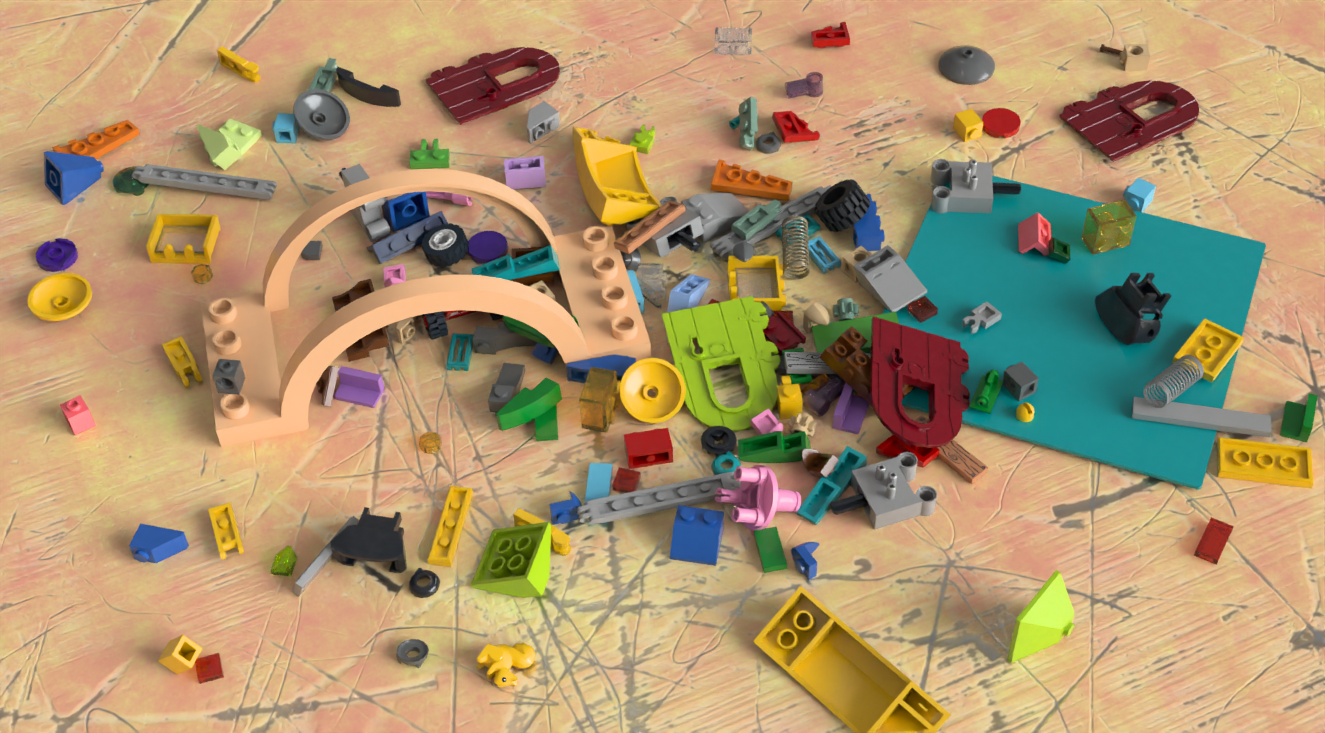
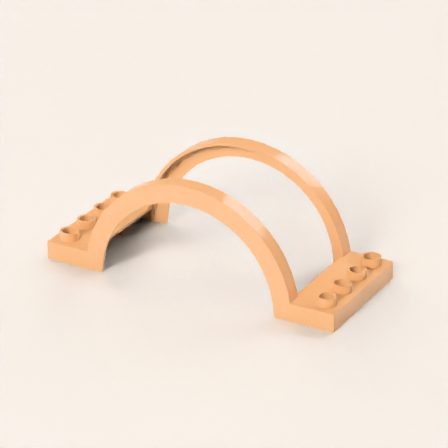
M414 169L392 172L354 183L334 192L304 212L279 239L266 265L261 293L230 299L219 298L213 302L201 304L215 427L221 447L307 430L309 428L308 407L311 394L317 381L331 362L346 348L371 332L391 323L422 314L468 310L490 312L511 317L526 323L545 335L561 354L565 366L570 362L615 354L636 358V362L651 358V342L621 252L614 247L613 243L616 241L612 226H593L584 231L553 236L543 215L520 193L490 178L456 170ZM434 191L465 195L486 202L508 215L522 229L531 248L551 245L558 256L560 275L572 315L577 319L579 327L572 316L553 299L517 282L482 275H441L419 278L374 291L356 299L326 318L297 347L285 368L280 382L270 314L272 311L289 308L288 290L291 272L305 246L322 228L358 206L380 198L410 192ZM219 359L241 361L245 381L240 395L217 392L212 375Z

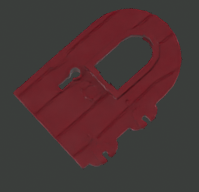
M518 47L495 54H479V58L477 56L471 57L468 60V64L457 68L454 66L442 68L443 72L436 70L432 72L430 78L425 80L461 125L549 90L557 82L560 68L558 61L550 53L537 48ZM520 67L538 68V71L530 76H525L501 85L495 78Z
M1149 80L1129 84L1122 88L1117 86L1106 88V91H1099L1097 99L1090 102L1080 100L1074 102L1073 105H1067L1059 117L1106 157L1110 158L1112 162H1115L1190 128L1198 118L1199 104L1190 92L1180 86L1163 81ZM1158 100L1168 101L1175 106L1171 111L1164 112L1146 121L1133 111L1136 108Z
M875 316L872 317L871 405L880 422L893 435L914 446L926 448L946 445L957 436L961 428L962 411H966L970 405V400H968L970 398L969 390L961 384V374H965L969 370V356L961 348V343L885 319H879ZM903 384L914 385L929 391V422L927 424L918 423L910 419L904 412L901 403L903 400Z

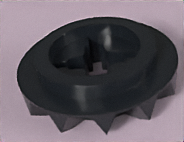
M724 426L710 427L701 436L702 449H706L708 454L714 453L716 457L719 454H726L728 451H733L735 445H737L736 435L731 429ZM723 439V444L718 443L715 445V440L720 441Z

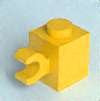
M790 375L781 376L782 384L777 386L776 403L779 418L783 420L790 419L791 416L797 417L798 413H802L803 400L799 384H791Z

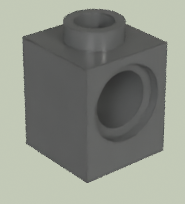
M219 359L212 375L217 392L240 395L245 381L241 361Z
M1021 361L1004 370L1003 386L1018 401H1021L1036 393L1039 378Z

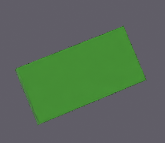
M896 312L873 315L879 319L899 324ZM873 316L832 322L827 326H812L817 353H823L826 348L833 344L851 326L868 340L861 350L864 353L871 352Z

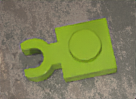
M643 124L640 127L641 133L635 132L629 145L637 147L636 152L648 154L654 143L655 127L652 126L651 130L647 131Z

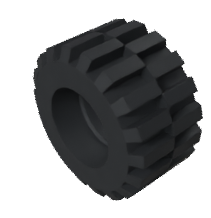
M847 179L827 189L816 202L814 210L829 231L838 232L850 228L865 215L870 207V199L856 181Z

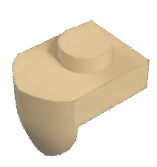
M813 303L805 310L803 329L807 333L812 332V326H827L829 324V314L820 303Z

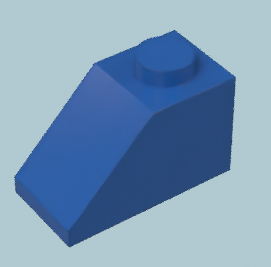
M141 523L129 545L134 559L143 563H158L186 550L189 546L184 531Z

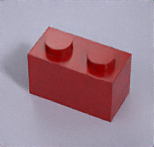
M668 428L624 434V447L629 469L673 462V446Z

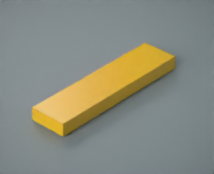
M450 486L427 559L428 564L452 566L472 499V488Z

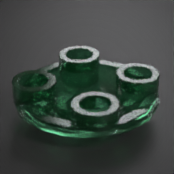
M136 166L119 171L113 179L116 192L133 193L135 196L142 195L144 189L149 184L141 183L138 179L132 177Z

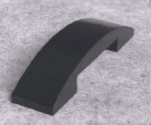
M341 67L336 68L340 86L352 97L377 106L399 107L401 105L399 90L384 84L380 88H376L354 79L353 72Z

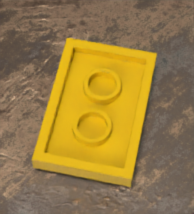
M1204 318L1174 356L1172 363H1175L1184 355H1192L1203 366L1204 373L1202 378L1213 382L1241 346L1244 337ZM1188 360L1195 365V367L1198 370V373H1200L1197 365L1193 361ZM1185 362L1193 368L1195 374L1197 375L1195 368L1190 363ZM1182 364V365L1186 366V367L1193 373V371L1191 370V368H1189V367H1188L1187 365H1185V364Z

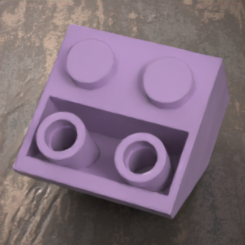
M543 156L504 159L506 186L513 190L546 187Z

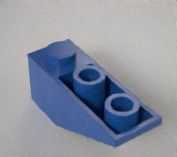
M867 194V197L870 199V207L865 215L854 224L853 241L855 249L862 246L867 251L881 250V242H884L885 235L884 230H880L881 221L880 216L876 215V202L872 201L871 194Z

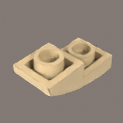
M422 315L398 321L396 329L399 343L403 344L416 332L415 323L422 318Z

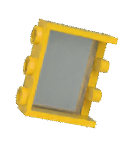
M157 214L146 245L151 263L211 264V255L218 233L221 231L218 216L207 214Z
M728 256L729 300L753 296L754 302L763 301L774 313L781 312L782 307L786 306V294H782V291H784V279H780V276L783 275V265L779 264L778 256H753L747 262H742L735 256Z

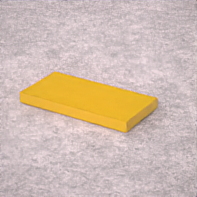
M1222 437L1217 439V473L1220 478L1312 488L1314 484L1311 448Z

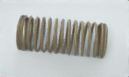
M790 216L782 222L783 274L793 280L803 279L810 273L808 222L800 216ZM792 219H800L805 222L803 223L800 221H792L784 225L787 221ZM791 223H802L805 225V227L802 225H791L785 228L788 224ZM793 226L803 227V229L793 228V229L787 230L788 228L793 227ZM792 265H802V267H792ZM787 267L793 269H800L806 267V269L800 271L789 270ZM786 269H787L788 271L797 272V273H798V272H803V271H805V270H807V271H806L805 273H803V274L796 275V274H790V273H788V272L786 271Z

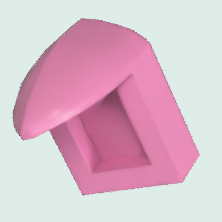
M404 264L383 267L385 288L406 282Z
M769 409L750 421L751 426L758 435L776 431L783 432V424L776 419Z

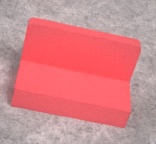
M1039 213L1018 224L1019 252L1024 254L1035 247L1044 256L1049 254L1048 241L1051 239V223Z

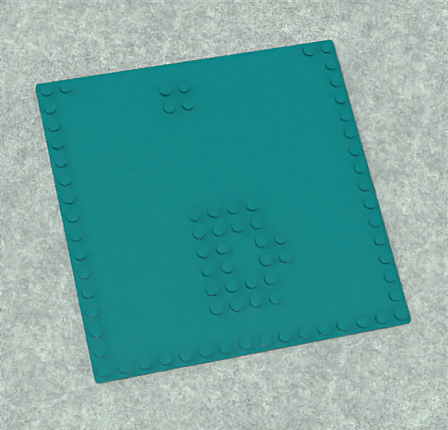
M993 175V183L1021 184V193L993 194L991 213H936L930 205L905 261L927 289V293L896 311L899 324L961 343V348L969 356V370L965 374H961V384L969 390L970 398L968 400H970V403L982 375L986 376V373L992 369L998 371L999 380L1003 381L1004 370L1022 361L1039 378L1036 393L1021 401H1018L1002 385L991 414L968 408L966 411H962V423L1196 490L1201 489L1217 430L1133 419V398H1145L1143 393L1144 386L1173 364L1174 356L1204 318L1242 336L1266 244ZM950 182L942 186L950 189ZM1036 213L1042 215L1051 223V238L1054 237L1070 244L1071 260L1067 264L1050 257L1049 254L1044 256L1035 247L1021 254L1019 252L1018 224ZM1130 273H1139L1141 275L1137 283L1141 282L1147 273H1153L1155 277L1151 282L1162 295L1163 293H1170L1171 298L1161 311L1163 316L1162 319H1159L1161 321L1160 331L1150 343L1126 345L1120 342L1106 327L1095 306L1096 296L1112 286H1122ZM985 302L990 303L1002 313L1001 320L986 329L979 326L978 331L973 334L970 333L972 325L962 326L963 319L971 316V311ZM885 307L883 314L890 313V311ZM1143 314V320H1153L1155 314ZM1238 350L1213 382L1201 377V379L1172 400V402L1223 409ZM1184 369V370L1188 373V375L1190 376V378H1191V375H1190L1189 371L1186 370V369ZM1155 384V388H1156L1158 394H1159L1161 397L1167 399L1166 397H1164V396L1159 392V390H1158V388H1157V386H1156V384ZM1152 385L1153 392L1156 395V397L1162 401H1165L1156 394L1154 386ZM915 386L903 398L901 403L904 407L929 413V391ZM1158 386L1159 389H1160V391H1161L1164 395H1166V393L1161 389V387ZM1150 387V394H1151V396H1152L1155 400H1157V399L1153 396V394H1152V392H1151V387ZM1147 388V395H1148L1149 399H1151V397H1150V395H1149V393H1148V388ZM1025 402L1030 403L1034 407V417L1030 422H1021L1016 418L1017 407Z

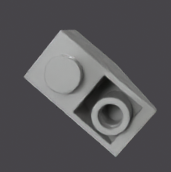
M545 101L529 109L527 134L530 144L560 127L559 112Z

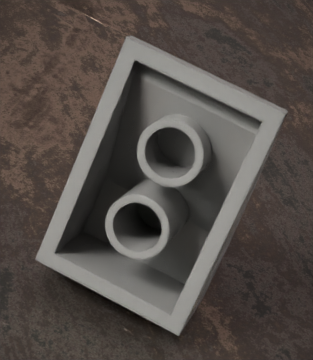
M732 193L696 194L681 201V204L700 216L704 233L698 237L703 242L731 230V225L749 212Z

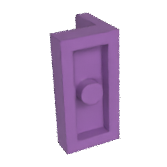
M341 366L338 371L341 384L334 395L335 399L374 408L384 391L382 375Z
M845 383L834 412L833 429L859 434L869 404L862 397L854 396V390Z

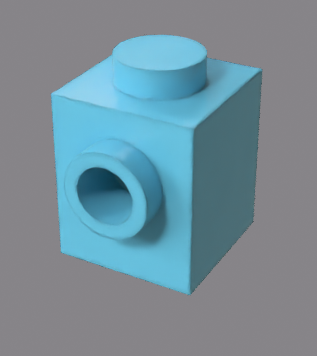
M277 114L276 121H273L272 124L276 142L296 143L300 127L297 125L293 114Z
M1137 178L1131 186L1128 185L1123 193V197H1125L1123 206L1134 211L1143 212L1153 200L1156 185Z

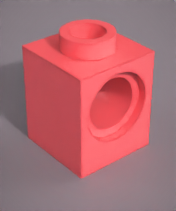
M81 395L60 404L64 417L74 435L96 426L90 410Z

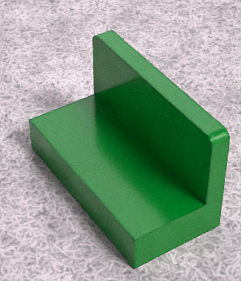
M1308 394L1305 405L1286 401L1280 436L1303 442L1308 441L1313 428L1318 395Z

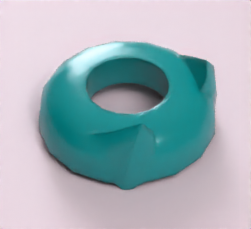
M728 451L726 454L714 459L711 468L714 475L735 471L737 466H741V463ZM727 461L732 463L733 467L724 469L720 464Z

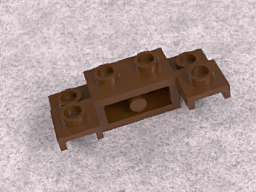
M372 280L359 281L349 291L332 297L335 312L356 299L374 292ZM386 325L371 332L346 348L348 361L370 357L369 351L390 346L385 329L389 326Z
M851 326L833 344L826 348L819 358L872 406L870 397L871 359L861 350L868 340ZM903 384V398L915 388L914 385Z

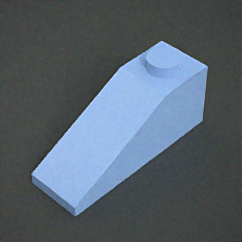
M693 274L689 275L670 291L667 313L697 307L710 284V279Z

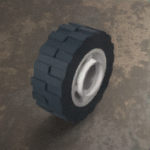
M449 223L438 225L434 229L429 230L425 234L424 239H422L421 246L431 265L445 267L458 263L459 260L465 257V254L468 253L469 242L459 225Z

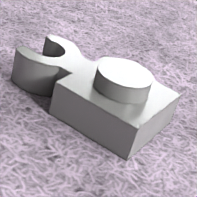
M985 302L972 310L971 316L963 319L962 326L972 325L970 333L973 334L978 331L979 326L986 329L1001 320L1002 313L990 303Z

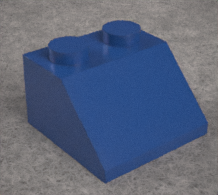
M426 192L406 193L384 202V205L381 206L383 217L393 232L404 229L430 216Z
M678 505L673 526L670 559L716 566L724 531V512Z

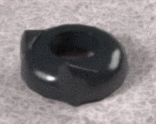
M418 568L409 581L411 593L419 598H427L434 595L440 586L439 577L434 572L422 570V568ZM421 578L430 579V583L427 586L421 587L417 585Z

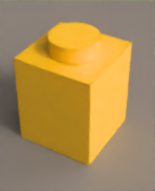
M971 108L955 113L953 129L964 142L982 136L983 121Z
M181 635L168 642L158 662L174 673L180 674L192 668L202 648L186 636Z

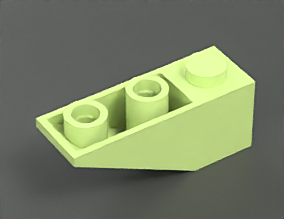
M199 124L196 126L200 133L198 136L204 142V149L209 153V160L214 166H220L226 170L242 156L237 144L224 134Z

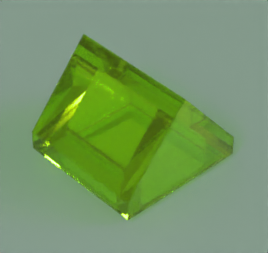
M291 546L284 547L276 554L271 574L292 576L297 556Z

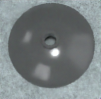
M968 45L956 46L945 51L941 55L938 65L941 74L946 79L963 85H975L985 82L993 75L995 70V62L986 51Z
M312 89L305 91L298 96L293 106V115L297 125L306 134L319 140H334L341 137L346 132L350 123L349 111L343 101L333 93L325 90Z

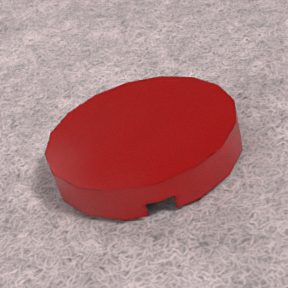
M994 108L987 111L982 118L983 130L995 138L1005 136V138L1012 137L1020 129V117L1009 109Z

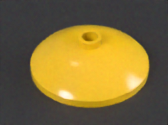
M58 273L39 281L31 289L27 302L30 311L36 317L46 321H62L76 316L87 307L92 297V289L89 282L81 275Z
M646 358L635 362L626 370L621 379L619 392L624 408L632 417L644 423L656 424L665 422L677 414L684 403L686 388L682 375L671 363L658 358ZM647 391H654L655 396L649 397Z

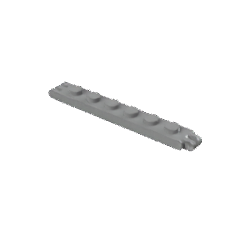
M150 164L136 166L132 177L138 179L141 183L266 200L272 198V194L277 187L275 181Z
M829 185L825 188L820 186L781 206V212L777 214V217L749 239L745 240L732 231L713 241L710 247L722 259H726L728 256L733 255V247L736 244L747 242L753 245L776 233V230L782 228V222L787 217H803L807 214L815 213L816 202L832 186ZM797 219L789 220V221H787L784 225H786V224L789 223V222L795 221V220H797Z
M735 471L589 500L584 503V506H579L576 511L581 523L589 522L591 525L673 509L677 508L678 505L687 506L715 500V497L723 496L715 494L717 488L735 490L740 488L742 481L738 482L735 480Z

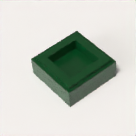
M1052 237L1048 241L1049 256L1067 264L1071 260L1070 244Z

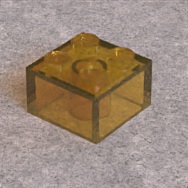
M1125 199L1087 209L1081 239L1092 255L1129 246L1137 215Z
M596 367L590 368L579 399L581 426L583 429L607 433L610 424H614L615 409L619 408L621 403L620 395H618L620 381L617 380V371Z

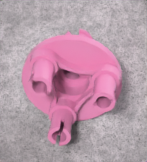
M755 465L751 468L737 466L734 478L738 482L742 481L740 488L735 490L717 488L715 492L716 495H723L715 497L717 503H730L736 506L732 510L733 522H743L750 530L759 531L766 528L773 519L775 511L796 512L801 506L800 494L797 491L793 492L778 488L775 474L769 467L764 465Z

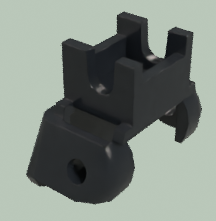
M1130 273L1122 286H1112L1095 298V306L1100 318L1116 339L1123 344L1150 343L1160 331L1161 321L1159 319H1162L1163 316L1161 311L1171 298L1170 293H1163V295L1151 282L1155 277L1153 273H1147L1139 283L1137 282L1141 275L1139 273ZM1143 314H1155L1153 320H1143Z
M364 507L358 525L346 526L330 541L334 558L342 565L354 566L357 560L392 562L389 572H404L407 569V560L403 541L404 529L399 527L402 520L401 513L396 512L394 518L370 515L369 508Z

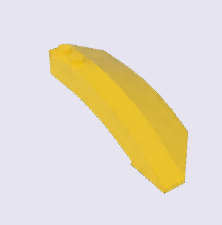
M573 126L575 159L582 190L589 206L601 223L612 226L613 223L624 224L647 217L662 206L652 194L645 181L636 152L637 147L621 144L620 140L605 136V139L597 136L598 132L591 129Z
M802 586L795 591L753 641L855 733H936L951 716L948 711Z

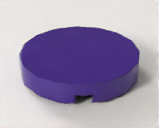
M495 231L479 232L468 241V254L473 261L480 264L504 257L508 252L506 237Z
M62 238L55 239L51 243L50 241L45 242L36 252V261L39 267L49 272L65 270L73 265L78 258L75 244L68 239Z

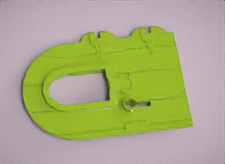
M753 296L662 314L674 365L682 375L685 383L686 394L684 402L693 417L709 428L724 426L733 432L752 428L750 424L751 419L767 409L772 412L777 402L778 383L775 369L780 366L781 359L779 355L772 356L778 353V349L774 343L765 340L763 330L768 326L769 318L768 315L760 316L766 314L767 311L762 303L754 302ZM694 339H697L700 354L695 353V346L692 341ZM739 364L747 392V401L744 405L727 408L720 404L715 396L709 370L722 365Z

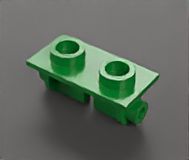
M992 369L986 373V376L982 375L969 408L991 414L1004 382L999 380L998 371Z

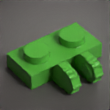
M422 139L421 150L410 151V170L449 168V149H439L438 139L433 140L434 150H427L428 143L426 139Z

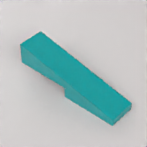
M549 245L515 259H512L509 254L472 268V275L512 280L557 271L560 268L558 256L553 247Z
M847 446L838 458L839 461L834 466V471L826 478H820L800 506L797 515L817 525L830 510L831 503L837 501L851 485L852 470L867 466V457Z

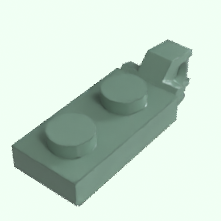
M329 58L325 67H319L309 90L321 89L328 92L331 91L337 78L336 68L338 66L336 59Z
M749 97L739 105L740 147L748 150L754 148V134L758 132L757 99Z
M774 199L767 205L759 204L731 225L732 231L745 240L749 239L777 217V214L781 212V203Z

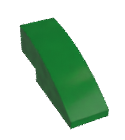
M546 377L532 391L526 387L523 388L495 414L499 429L504 431L517 427L553 408L562 400L559 384Z
M781 431L738 440V458L748 462L803 461L802 450L811 449L810 440L805 431L783 436Z

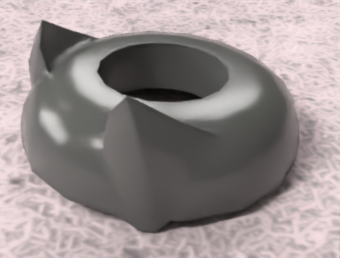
M774 131L761 135L756 141L757 150L765 154L778 152L781 147L780 139L775 135ZM765 140L773 141V143L771 144H765L763 142Z
M410 639L398 646L396 657L400 664L415 665L417 668H420L428 656L429 649L425 642L419 639ZM410 651L419 653L416 657H408L406 654Z

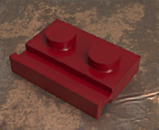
M778 312V315L775 317H769L768 326L763 330L766 341L775 344L780 356L783 355L782 350L795 349L798 347V344L806 343V337L781 312Z

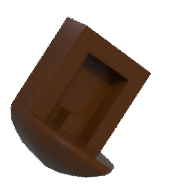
M814 449L802 450L804 466L815 477L826 478L834 471V466L839 461L833 454L820 453Z

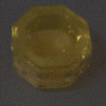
M206 264L194 266L191 271L195 283L204 284L213 277L211 268Z
M426 432L420 436L419 445L424 453L434 454L441 449V437L436 432Z

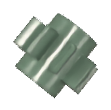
M851 298L839 299L837 304L833 305V317H838L839 321L854 319V316L856 317L859 314L858 303L853 304V299Z

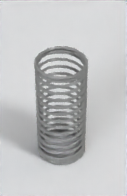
M1192 355L1182 356L1144 386L1143 393L1147 402L1156 408L1167 406L1172 400L1201 379L1204 373L1201 362ZM1188 360L1193 361L1197 365L1200 373H1198V370L1195 367V365ZM1185 362L1190 363V364L1195 368L1196 373H1197V377H1196V374H1195V371L1193 370V368H1192L1189 364H1187V363H1185ZM1182 364H1185V365H1187L1189 368H1191V370H1192L1193 373H1194V379H1193V375H1192L1191 371H1190L1186 366H1184V365H1182ZM1181 366L1189 371L1191 378L1188 375V373L1183 368H1181ZM1155 384H1156V386H1157L1159 392H1160L1164 397H1166L1167 399L1161 397V396L1158 394V392H1157V390H1156V388H1155ZM1152 385L1154 386L1156 394L1165 401H1162L1156 397V395L1153 392ZM1158 386L1161 387V389L1166 393V395H1164V394L1160 391V389H1159ZM1150 387H1151V392H1152L1153 396H1154L1158 401H1160V402H1162V403H1159V402L1155 401V399L1151 396V394H1150ZM1147 388H1148V393H1149L1151 399H1152L1155 403H1153V402L1149 399V397H1148V395H1147Z

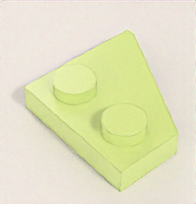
M229 119L218 129L219 133L224 134L237 144L242 155L262 136L261 130L233 119Z

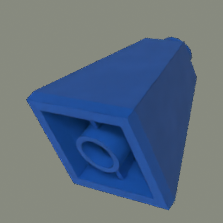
M50 151L44 152L45 185L63 205L69 203L101 178V172L104 171L102 162L97 161L94 157Z

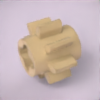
M798 413L797 417L791 416L788 423L790 425L788 431H791V434L805 431L807 436L813 437L816 430L814 428L816 422H813L812 416L807 413Z

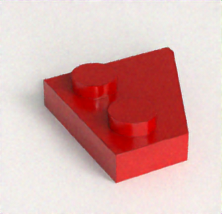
M840 22V27L832 29V26H828L824 29L812 31L811 40L813 47L825 48L826 46L843 47L850 45V36L846 22Z
M792 111L773 112L772 119L784 143L819 140L820 133L818 131L812 132L808 129V123L799 119Z
M895 435L890 436L876 447L878 455L888 458H896L903 452H911L917 457V466L922 468L939 456V449L936 447L914 446L904 442Z

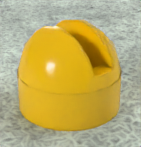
M1025 402L1017 407L1016 418L1019 421L1030 422L1033 419L1034 407L1030 403Z

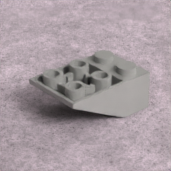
M888 245L854 265L859 285L890 312L900 310L927 293V289L902 257Z

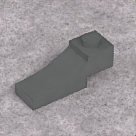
M499 322L498 328L476 326L473 336L475 353L496 355V352L504 349L536 346L537 344L536 341L509 330L504 322Z
M503 363L496 384L492 385L488 399L490 412L497 413L520 392L525 365Z

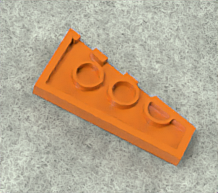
M125 120L104 128V132H92L87 134L88 138L79 141L73 139L68 141L69 145L63 147L57 145L52 147L53 152L90 156L98 159L140 135V132L129 120Z
M719 159L711 182V190L789 201L793 182L772 175L765 177L759 171L752 169L749 172L741 169L740 165L733 164L730 166L725 164L724 160Z

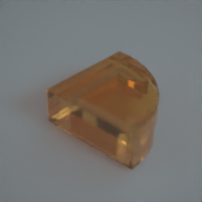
M821 374L801 390L802 394L808 397L817 388L826 383L829 378L826 374Z

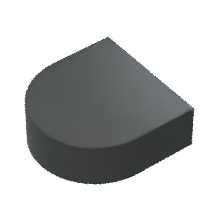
M310 241L301 252L302 258L306 260H320L323 246L322 241Z

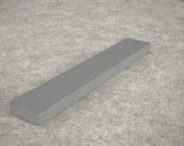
M1133 398V419L1270 437L1271 415L1170 402L1163 408H1156L1150 405L1145 398Z

